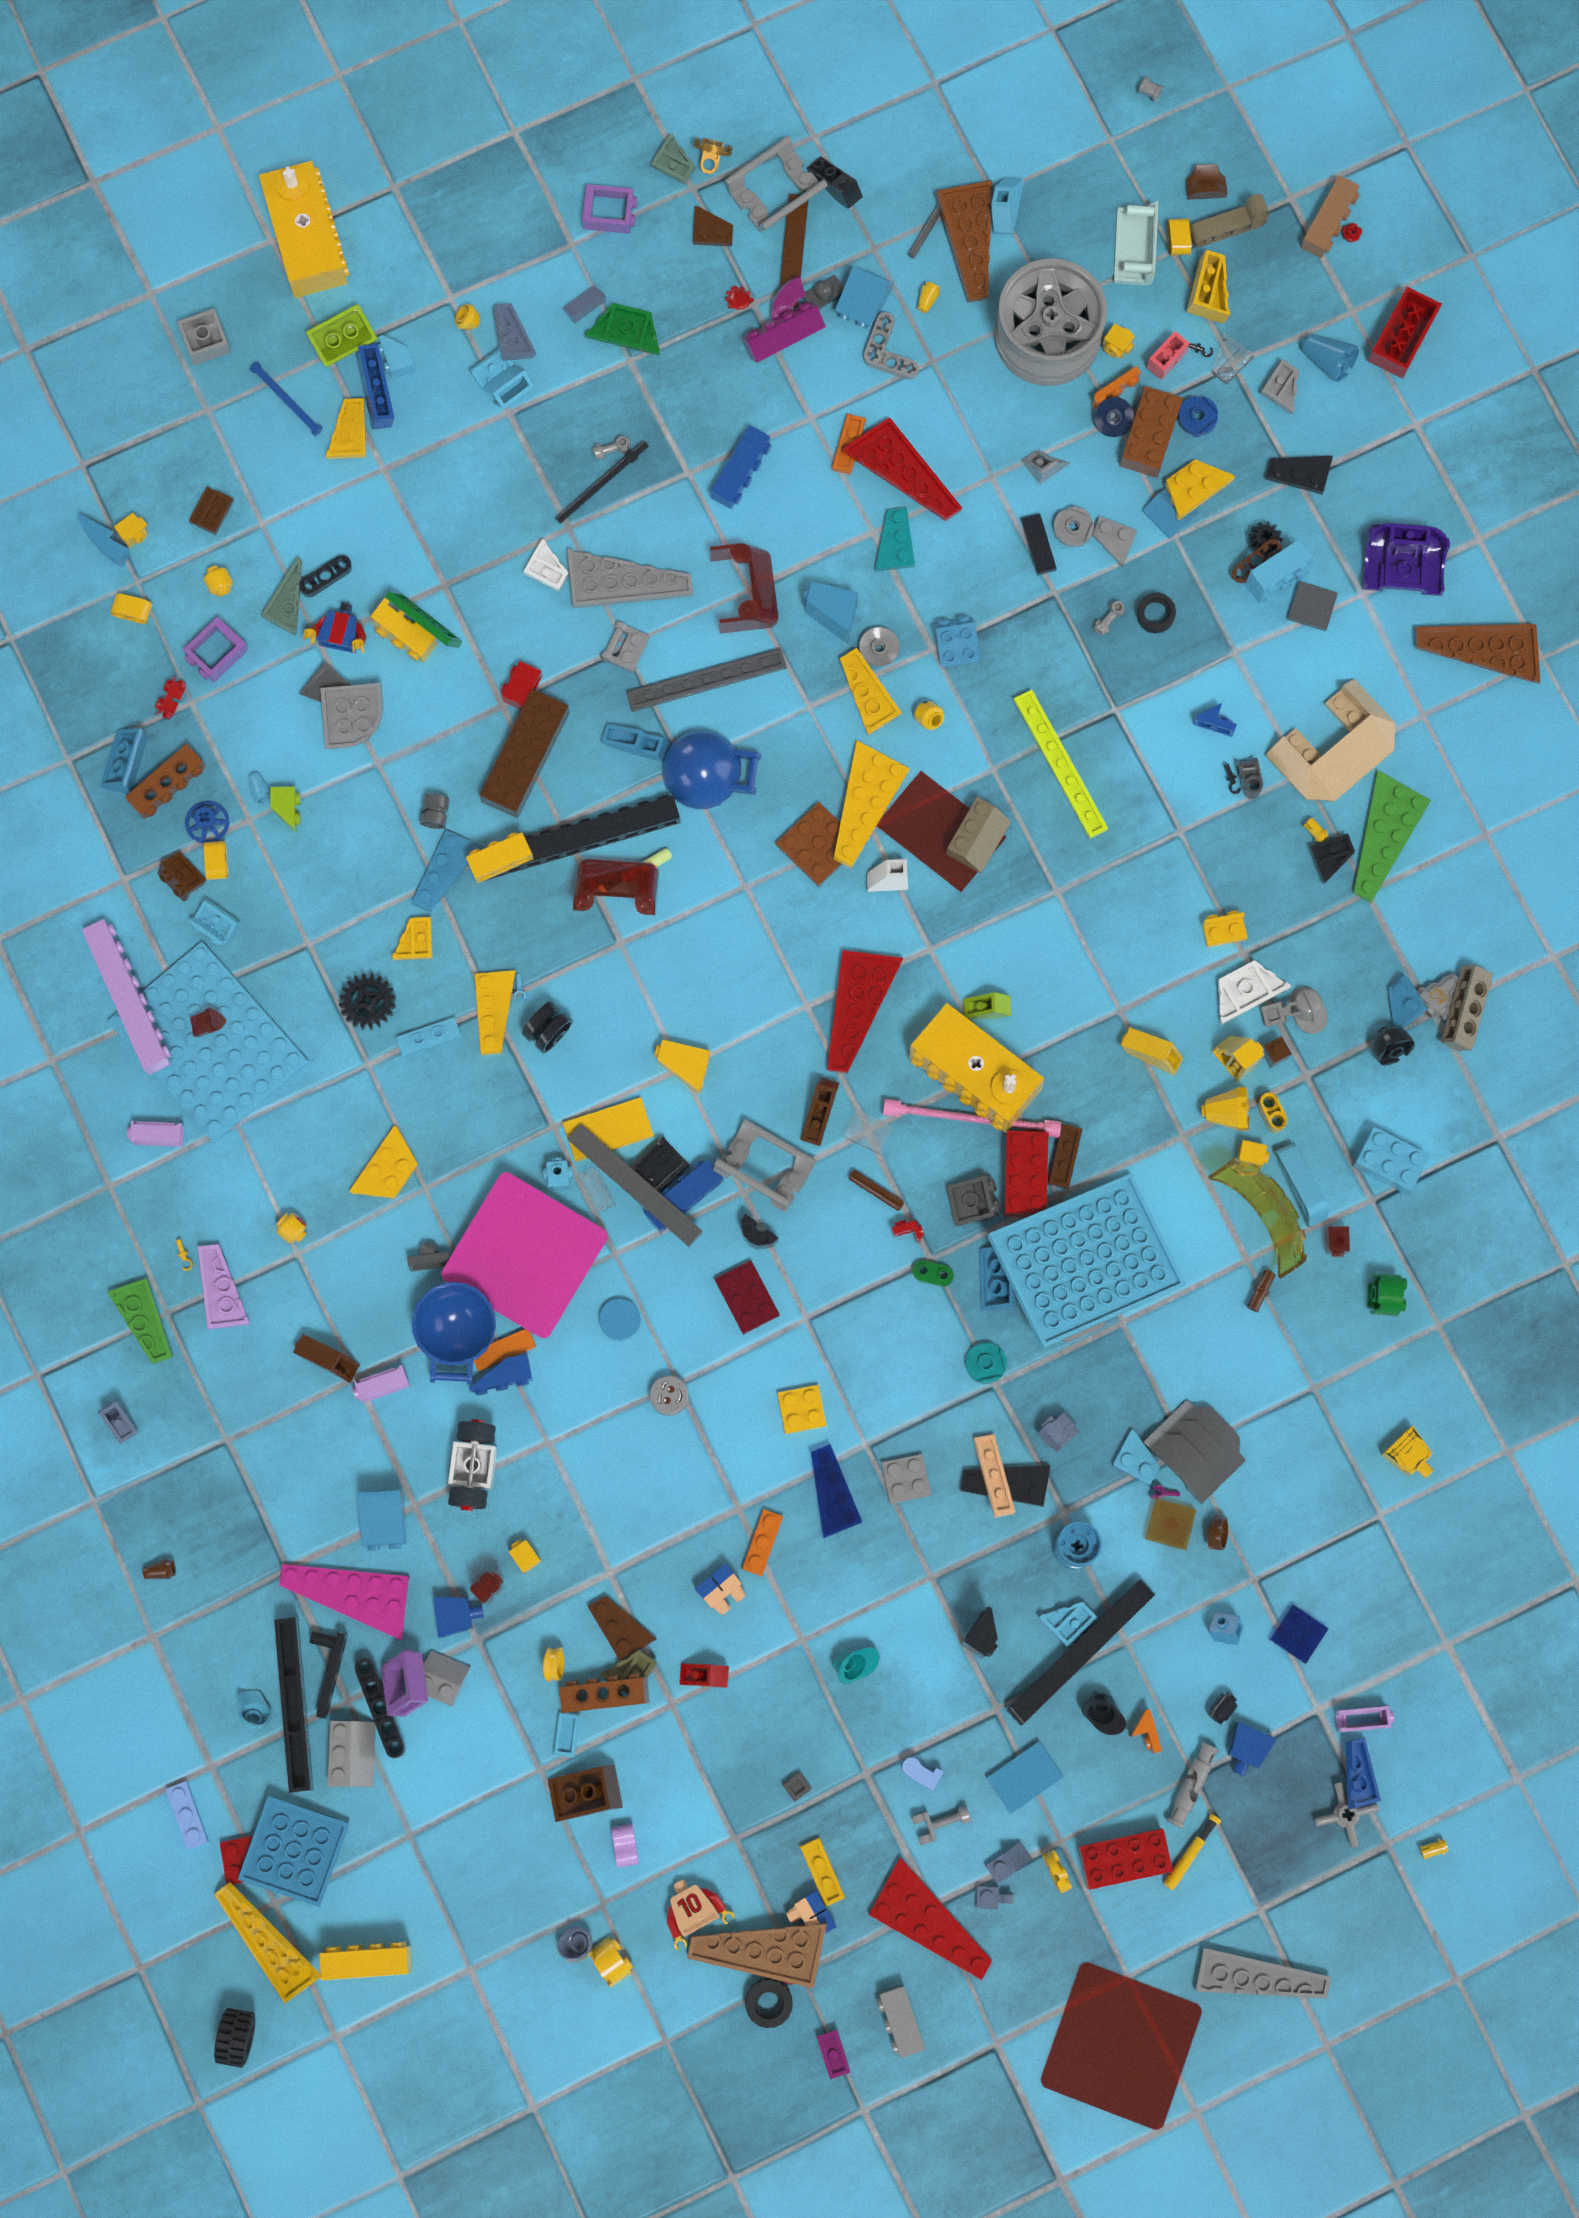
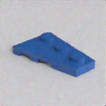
M1365 1737L1345 1742L1348 1810L1381 1801Z

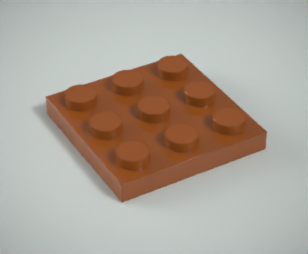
M820 802L776 842V846L818 887L842 865L834 860L840 822Z

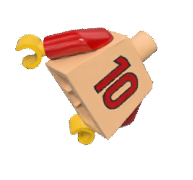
M685 1880L674 1884L677 1895L670 1899L671 1906L668 1908L667 1925L672 1937L675 1938L674 1947L676 1950H679L678 1941H683L685 1947H687L685 1937L719 1918L718 1913H721V1920L725 1924H728L724 1920L726 1914H731L732 1918H735L731 1911L726 1910V1905L715 1892L707 1888H699L697 1885L689 1888Z

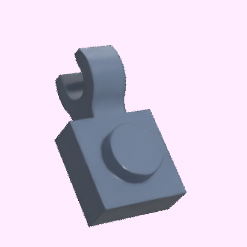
M977 1886L976 1908L998 1909V1903L1013 1904L1014 1895L998 1894L999 1887Z

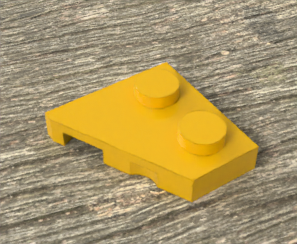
M431 917L409 919L406 930L399 940L400 943L392 955L393 961L433 959Z

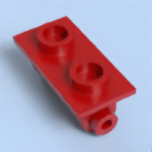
M176 676L170 680L167 679L162 689L165 693L162 698H158L154 706L157 709L155 715L163 713L162 717L168 720L174 716L178 703L172 701V699L175 698L180 701L186 689L185 682L181 680L175 682Z

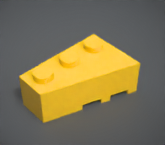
M1206 249L1200 257L1186 312L1222 324L1228 319L1230 309H1228L1229 296L1226 288L1225 255Z
M384 598L370 616L375 629L374 632L382 639L386 637L391 640V644L398 650L404 649L407 651V655L414 661L420 660L424 663L437 646L436 638L418 623H413L404 617L405 613L399 610L397 612L389 606L390 601Z

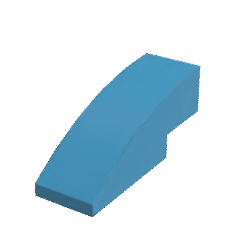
M78 514L79 522L95 547L109 560L123 567L130 556L127 547L115 542L117 537L112 530Z
M612 724L606 725L601 740L602 744L618 750L661 762L664 761L669 746L668 741L664 737L649 735L642 730Z

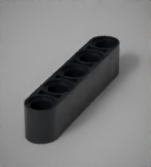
M362 1658L356 1662L354 1667L361 1689L387 1755L391 1758H400L406 1753V1744L395 1716H388L387 1710L380 1715L376 1713L375 1706L377 1703L383 1702L386 1705L384 1687L374 1662L370 1659ZM364 1662H368L371 1667L367 1674H362L360 1671V1666ZM371 1682H375L378 1685V1691L375 1694L368 1692L367 1688ZM390 1722L393 1724L394 1729L391 1734L387 1735L383 1732V1725ZM394 1742H398L401 1745V1751L397 1755H394L390 1750Z

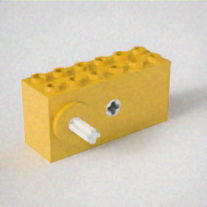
M308 161L260 174V182L294 298L348 284L346 277L349 276V272L319 168H314L313 162Z
M948 1003L945 1004L910 1046L909 1058L915 1067L923 1068L929 1078L941 1082L947 1092H953L959 1096L958 1099L964 1105L973 1107L978 1116L983 1119L986 1117L998 1131L1002 1130L1006 1133L1042 1091L1044 1077Z

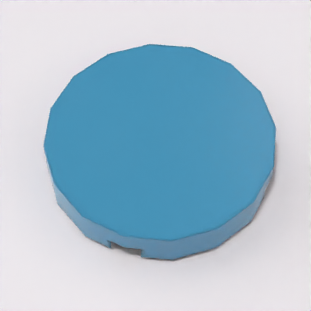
M620 1298L611 1300L600 1311V1327L605 1335L613 1340L622 1341L629 1339L640 1327L641 1318L639 1310L629 1300Z

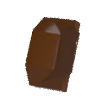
M1217 164L1196 165L1191 176L1186 179L1187 200L1227 197L1226 177L1221 174Z

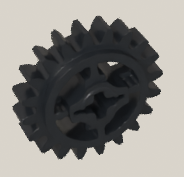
M364 973L362 974V980L354 976L355 983L347 981L349 988L342 987L345 995H339V998L344 1001L339 1004V1007L345 1008L341 1014L347 1016L346 1021L348 1023L354 1020L353 1027L355 1028L358 1024H360L362 1030L365 1029L366 1025L369 1026L370 1030H373V1024L381 1028L380 1021L388 1023L386 1015L393 1016L389 1009L396 1008V1005L391 1003L396 1000L394 995H390L394 992L393 988H388V981L382 983L381 976L375 980L373 973H371L369 979H367ZM365 987L376 988L379 992H369ZM358 991L359 997L355 1001V1003L351 1005L352 998L354 994ZM368 998L371 1004L367 1005L365 999ZM384 999L383 1006L377 1013V1005L380 1003V1000ZM355 1012H367L370 1017H363Z

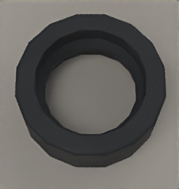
M1152 593L1142 599L1138 607V623L1147 632L1154 634L1163 633L1174 622L1176 615L1175 604L1165 594ZM1151 603H1160L1167 608L1168 617L1165 622L1155 624L1146 619L1145 608Z

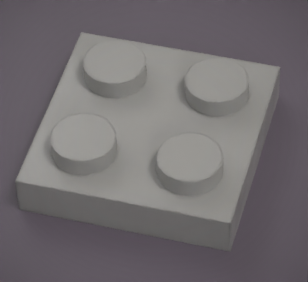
M923 1454L881 1463L890 1504L931 1496Z

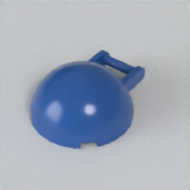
M708 730L688 732L678 737L665 754L662 764L664 785L674 796V799L686 807L710 809L720 806L733 792L750 795L756 794L754 786L758 761L761 760V754L737 750L727 738L716 732ZM741 759L750 760L747 785H738L741 776Z
M459 1282L443 1283L431 1288L418 1301L413 1311L412 1334L417 1346L431 1359V1383L439 1380L460 1381L472 1384L473 1361L478 1359L489 1348L495 1335V1313L490 1301L477 1288ZM436 1362L446 1365H463L468 1363L467 1373L436 1372Z

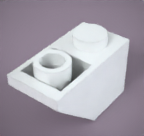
M907 859L886 860L867 873L868 892L909 890Z

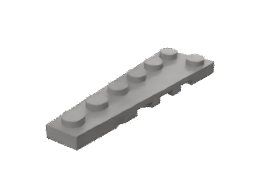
M1203 1948L1195 1991L1327 1999L1331 1977Z

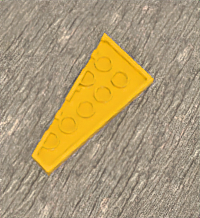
M228 1883L214 1894L284 2004L322 1977L301 1953L231 1883Z

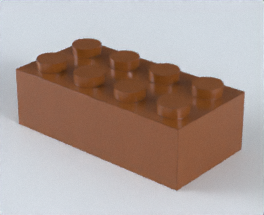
M1145 386L1120 467L1158 478L1183 397Z

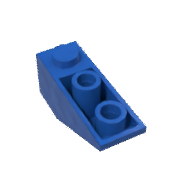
M523 1354L504 1359L469 1388L470 1392L475 1393L477 1396L487 1394V1390L496 1388V1391L507 1390L509 1385L516 1384L517 1387L529 1385V1381H533L528 1355Z

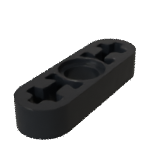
M344 555L337 556L303 578L299 584L301 593L305 597H314L348 575L352 570L350 559ZM340 562L346 565L345 569L339 566ZM331 567H334V570H336L337 575L334 574V571ZM323 572L331 573V578L328 581L320 579V575ZM314 578H317L320 586H318ZM305 585H312L313 590L309 591Z

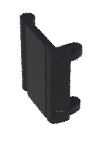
M663 1136L629 1166L661 1193L690 1165Z

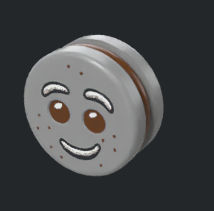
M663 1376L657 1379L650 1389L651 1404L662 1415L673 1416L679 1414L688 1403L689 1394L687 1386L681 1379L675 1376Z

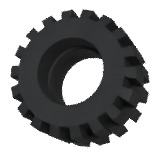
M232 2008L225 2010L216 2036L214 2048L215 2063L243 2068L248 2060L254 2037V2012Z

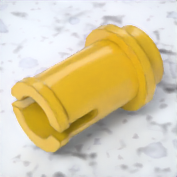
M1313 817L1303 826L1315 837L1316 842H1324L1329 837L1328 830H1324Z
M1439 1838L1437 1842L1419 1846L1424 1860L1439 1854L1445 1855L1446 1852H1449L1445 1839L1440 1840Z

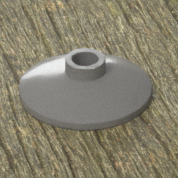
M883 627L872 628L865 632L859 644L861 655L867 663L873 666H886L892 663L898 656L900 648L897 636L891 630ZM880 646L883 648V650L881 652H877L875 648Z

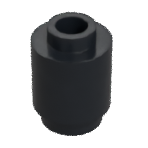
M1229 1692L1226 1694L1220 1693L1209 1708L1210 1712L1207 1715L1221 1725L1230 1718L1238 1707L1235 1703L1237 1699Z

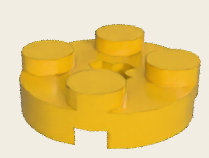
M1055 1849L1042 1854L1058 1891L1062 1894L1072 1889L1064 1866H1061Z

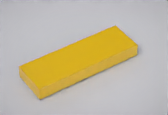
M820 1838L800 1846L825 1906L827 1907L845 1899Z

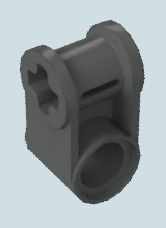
M1257 757L1251 761H1237L1236 770L1243 794L1249 799L1257 798L1263 788V780ZM1254 784L1258 789L1251 790L1248 785Z

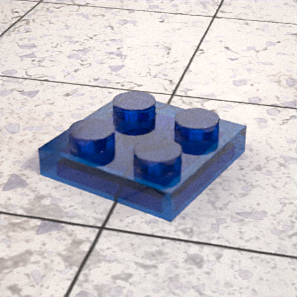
M1292 1605L1273 1633L1270 1641L1306 1664L1329 1628L1295 1605Z

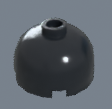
M1398 1026L1381 1028L1372 1042L1375 1058L1383 1066L1399 1062L1400 1059L1397 1057L1403 1054L1405 1056L1409 1055L1415 1046L1410 1034Z

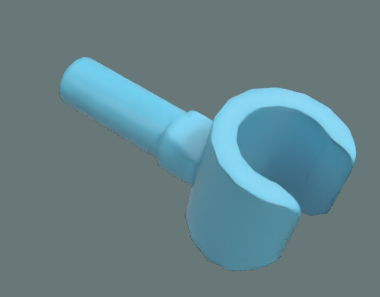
M516 974L517 991L514 994V999L517 1002V994L522 993L524 994L525 1001L527 996L522 988L521 974Z

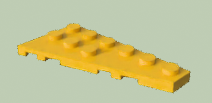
M858 740L856 741L834 854V860L852 869L910 768Z

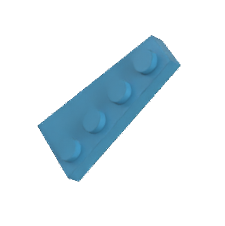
M446 830L412 900V904L432 912L446 895L448 889L459 879L461 873L466 867L468 868L469 865L466 857L469 856V853L476 849L482 850L483 846Z

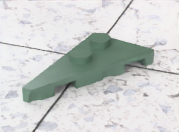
M299 557L296 558L261 614L263 619L294 636L297 634L300 600L299 584L302 575V561Z

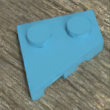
M1083 1602L1040 1615L1038 1618L1068 1647L1097 1616Z

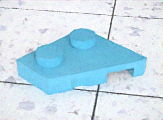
M1131 1430L1112 1465L1149 1486L1160 1467L1134 1430Z

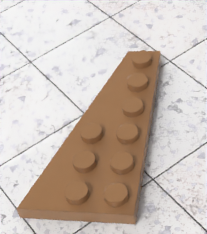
M827 1923L694 1935L691 1937L687 1959L814 1988Z

